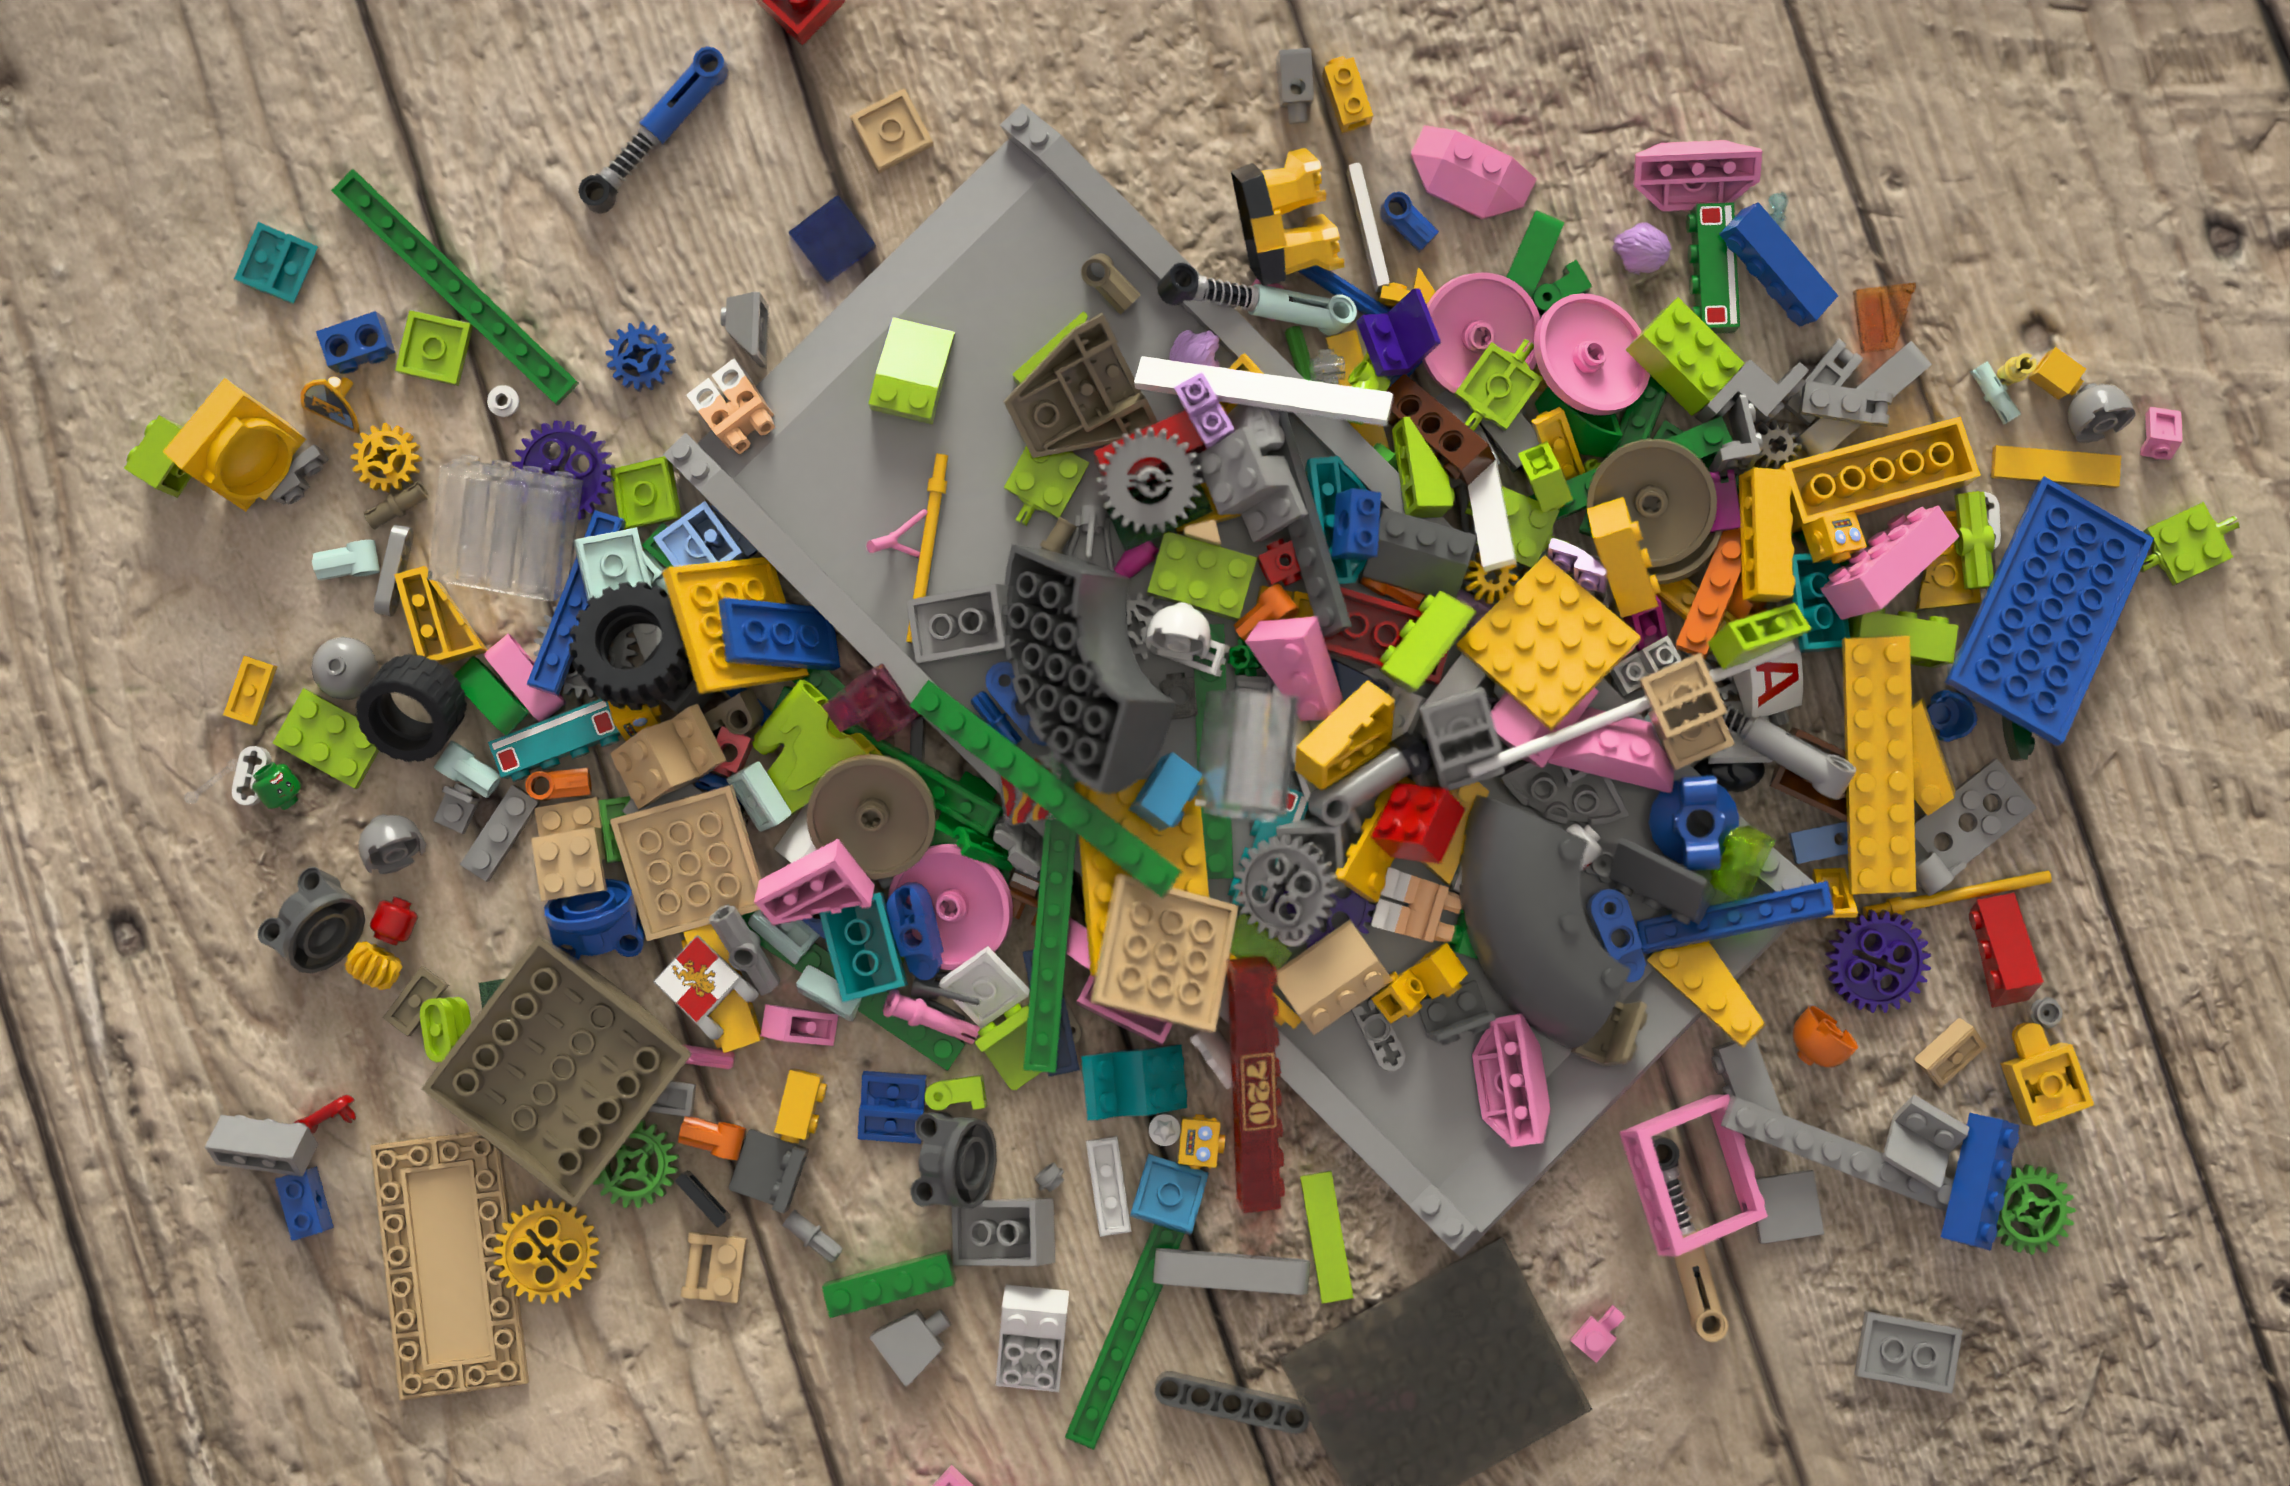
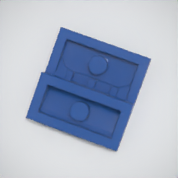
M863 1071L858 1139L921 1144L922 1141L915 1133V1123L918 1117L924 1114L927 1075Z

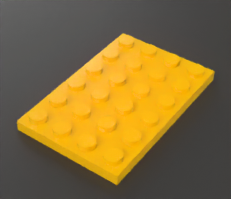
M1139 779L1130 787L1116 793H1099L1080 781L1074 783L1075 790L1183 871L1172 888L1209 898L1200 791L1191 801L1185 803L1182 808L1184 815L1175 827L1158 831L1129 810L1147 779ZM1079 835L1091 976H1096L1115 877L1119 874L1130 877L1134 876Z

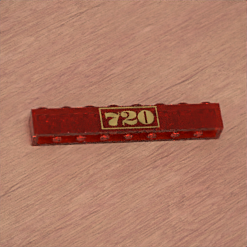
M1265 956L1227 960L1236 1201L1243 1213L1281 1209V1197L1285 1196L1284 1180L1282 1177L1280 1178V1167L1284 1166V1155L1282 1148H1279L1278 1137L1283 1136V1126L1277 1112V1107L1282 1106V1096L1276 1084V1077L1281 1075L1279 1058L1275 1057V1047L1280 1045L1278 1028L1274 1027V1016H1278L1279 1007L1276 996L1273 997V985H1277L1278 977L1276 967L1272 966Z

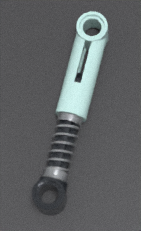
M1186 263L1173 265L1157 285L1158 295L1169 305H1179L1185 300H1202L1204 302L1207 299L1211 304L1217 301L1218 305L1225 303L1226 307L1230 304L1234 308L1241 306V309L1248 311L1250 315L1315 327L1327 336L1341 333L1353 322L1357 314L1354 302L1345 295L1326 298L1267 285L1263 286L1257 283L1246 287L1244 284L1239 286L1237 283L1231 284L1229 281L1223 283L1220 279L1215 281L1214 278H1209L1207 280L1205 276H1199L1196 270Z

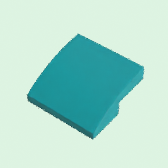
M258 222L234 276V280L294 304L318 246Z

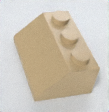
M1351 920L1342 924L1271 974L1313 1035L1393 981Z

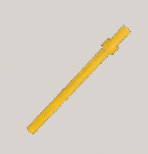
M936 454L932 478L928 479L927 491L930 492L927 506L928 513L925 518L913 599L926 597L941 499L942 494H946L947 488L945 474L948 455ZM909 621L906 642L913 643Z
M2049 870L1941 891L1931 896L1925 894L1902 899L1900 896L1889 898L1885 903L1863 907V915L1868 919V911L1871 909L1877 913L1878 917L1882 909L1888 911L1890 917L1895 912L1904 915L1905 911L2051 883L2052 877Z

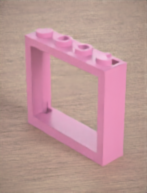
M1729 1094L1709 1095L1619 1132L1658 1256H1679L1768 1217L1765 1201L1759 1191L1755 1178V1169L1750 1162L1745 1147L1744 1135L1721 1126L1730 1101ZM1710 1112L1742 1213L1683 1238L1651 1136Z

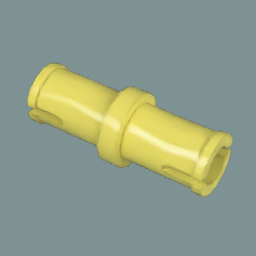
M2028 353L2012 357L2006 361L2004 366L1999 368L1997 378L1999 380L2004 379L2002 385L2006 384V386L2021 382L2035 370L2037 365L2036 359L2034 358L2030 361L2029 358L2032 355Z

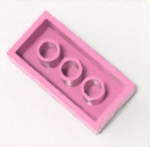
M1939 506L1926 510L1924 507H1920L1907 516L1901 513L1887 522L1889 527L1885 531L1873 535L1867 541L1869 545L1865 549H1861L1851 555L1849 564L1838 568L1828 576L1830 581L1821 588V591L1841 620L1882 609L1960 537Z

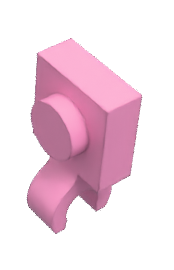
M1612 1305L1599 1321L1590 1316L1570 1340L1597 1363L1616 1341L1617 1338L1611 1331L1623 1321L1625 1316Z

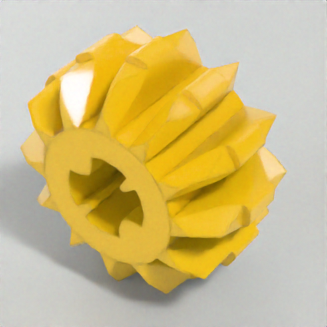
M1480 552L1475 554L1476 562L1470 560L1468 569L1472 572H1466L1464 579L1472 580V583L1467 585L1465 590L1467 592L1474 588L1477 590L1474 600L1478 601L1485 595V602L1487 605H1490L1494 601V596L1499 601L1505 598V593L1514 590L1513 585L1509 582L1517 581L1518 575L1509 574V571L1516 567L1515 564L1485 572ZM1487 573H1495L1496 578L1493 580V584L1492 580L1489 582L1485 580L1484 576Z
M368 942L356 943L354 948L350 950L347 956L348 959L344 964L347 973L351 974L354 979H358L362 984H367L372 988L376 987L379 990L391 989L393 983H396L403 967L400 959L395 957L393 953Z

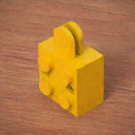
M2025 1022L2015 1026L2012 1030V1040L2019 1057L2000 1064L2022 1124L2037 1126L2094 1106L2073 1045L2059 1042L2049 1046L2045 1032L2039 1024Z

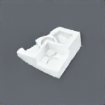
M1217 1027L1215 1032L1209 1033L1200 1030L1190 1037L1193 1045L1200 1050L1206 1062L1226 1089H1229L1242 1079V1063ZM1243 1066V1077H1244V1076L1247 1074V1070H1246L1245 1067Z

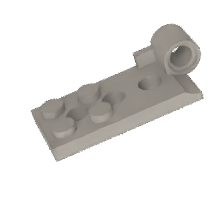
M1998 759L1990 761L1956 788L1954 799L1929 816L1925 813L1915 821L1916 881L1928 896L1943 889L1954 879V876L1967 867L1966 864L2037 809ZM1988 794L1994 795L1998 800V807L1993 812L1987 811L1983 805V800ZM1964 813L1969 814L1974 821L1972 829L1967 832L1963 831L1958 823L1960 816ZM1938 833H1944L1949 839V846L1944 851L1938 850L1934 845V838Z

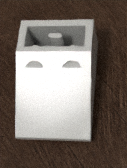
M1005 1285L996 1386L1059 1392L1069 1291Z

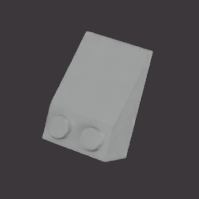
M992 584L906 600L916 663L1005 651L1004 635H1008L1007 616H1003V605H1007L1008 585Z
M1054 1198L983 1200L980 1205L973 1209L952 1207L953 1266H1040L1055 1263Z

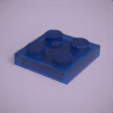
M839 195L835 196L788 232L827 284L877 247Z

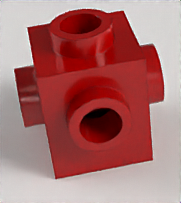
M1283 538L1276 540L1266 546L1267 552L1257 556V562L1269 587L1283 582L1284 586H1288L1302 579L1292 540L1286 543ZM1279 559H1286L1289 566H1282Z

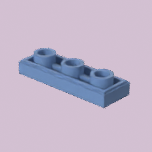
M1847 822L1788 833L1795 864L1848 854ZM1837 833L1842 837L1840 845L1836 844L1834 840Z

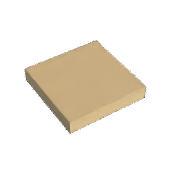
M905 88L850 116L878 173L934 146Z

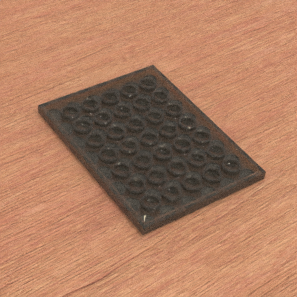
M1501 1236L1278 1358L1343 1486H1458L1593 1410L1504 1237Z

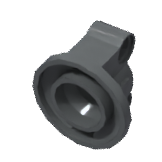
M316 867L306 868L300 874L297 883L298 892L291 895L283 903L277 919H266L258 930V939L262 944L275 949L299 972L311 974L327 970L340 962L356 945L362 935L365 924L363 907L341 888L338 878Z
M947 1112L922 1114L915 1123V1133L923 1141L919 1156L921 1178L915 1180L911 1186L912 1200L921 1207L940 1204L966 1209L975 1208L987 1196L994 1179L997 1155L996 1141L992 1129L986 1121L974 1118L952 1117ZM934 1121L937 1125L936 1132L934 1130ZM930 1186H931L932 1192H933L932 1196H931L930 1191H929Z

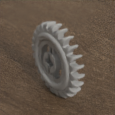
M1152 427L1148 428L1144 437L1139 429H1135L1133 440L1127 434H1123L1124 445L1121 446L1116 442H1112V446L1116 451L1115 454L1105 452L1104 456L1110 462L1109 464L1098 466L1100 470L1106 473V476L1097 478L1098 483L1106 485L1105 488L1098 492V495L1109 496L1103 507L1106 509L1115 507L1111 514L1112 519L1123 515L1122 527H1126L1133 521L1134 532H1138L1142 524L1145 525L1148 534L1152 533L1154 524L1157 525L1161 532H1164L1165 521H1168L1173 527H1177L1175 516L1178 515L1183 519H1187L1188 516L1183 508H1196L1195 504L1190 500V496H1201V493L1194 489L1193 485L1201 484L1203 480L1193 476V474L1200 471L1202 467L1190 464L1197 457V454H1184L1189 447V443L1184 442L1176 446L1179 438L1177 434L1172 435L1166 440L1167 431L1165 429H1162L1157 437H1155ZM1155 457L1166 462L1172 474H1164L1158 468L1151 465L1141 467L1136 474H1128V471L1141 458ZM1152 473L1156 479L1161 481L1153 483L1152 489H1149L1146 484L1140 481L1149 479ZM1127 486H1136L1141 493L1148 497L1159 496L1166 487H1171V490L1159 502L1146 504L1135 500L1129 493Z

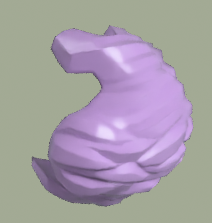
M1641 222L1614 238L1613 251L1621 256L1625 270L1631 273L1654 272L1660 266H1663L1670 256L1671 243L1667 235L1647 222Z
M1186 330L1179 334L1173 343L1169 360L1219 368L1220 363L1217 359L1216 361L1214 359L1215 352L1219 348V337L1210 330L1198 334L1191 330Z

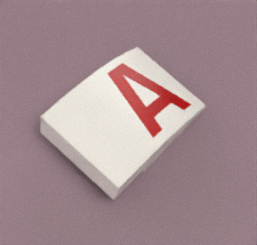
M1798 637L1792 640L1795 651L1733 675L1744 712L1747 713L1748 718L1752 716L1755 719L1759 716L1763 718L1802 705L1803 667Z

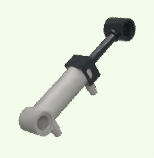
M1485 693L1491 712L1499 700ZM1408 732L1388 743L1390 749L1332 786L1322 791L1319 788L1315 789L1309 797L1308 805L1310 811L1331 826H1338L1347 820L1354 833H1361L1362 830L1360 828L1362 824L1356 811L1357 807L1408 775L1412 776L1416 785L1429 786L1424 772L1433 767L1427 754L1429 747L1426 738L1420 740ZM1333 801L1331 808L1326 811L1328 804Z

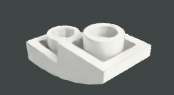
M1667 635L1620 661L1610 671V674L1622 695L1625 696L1641 687L1639 682L1641 678L1682 661Z

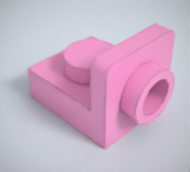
M2149 407L2145 414L2146 441L2140 448V455L2170 460L2182 443L2181 412Z

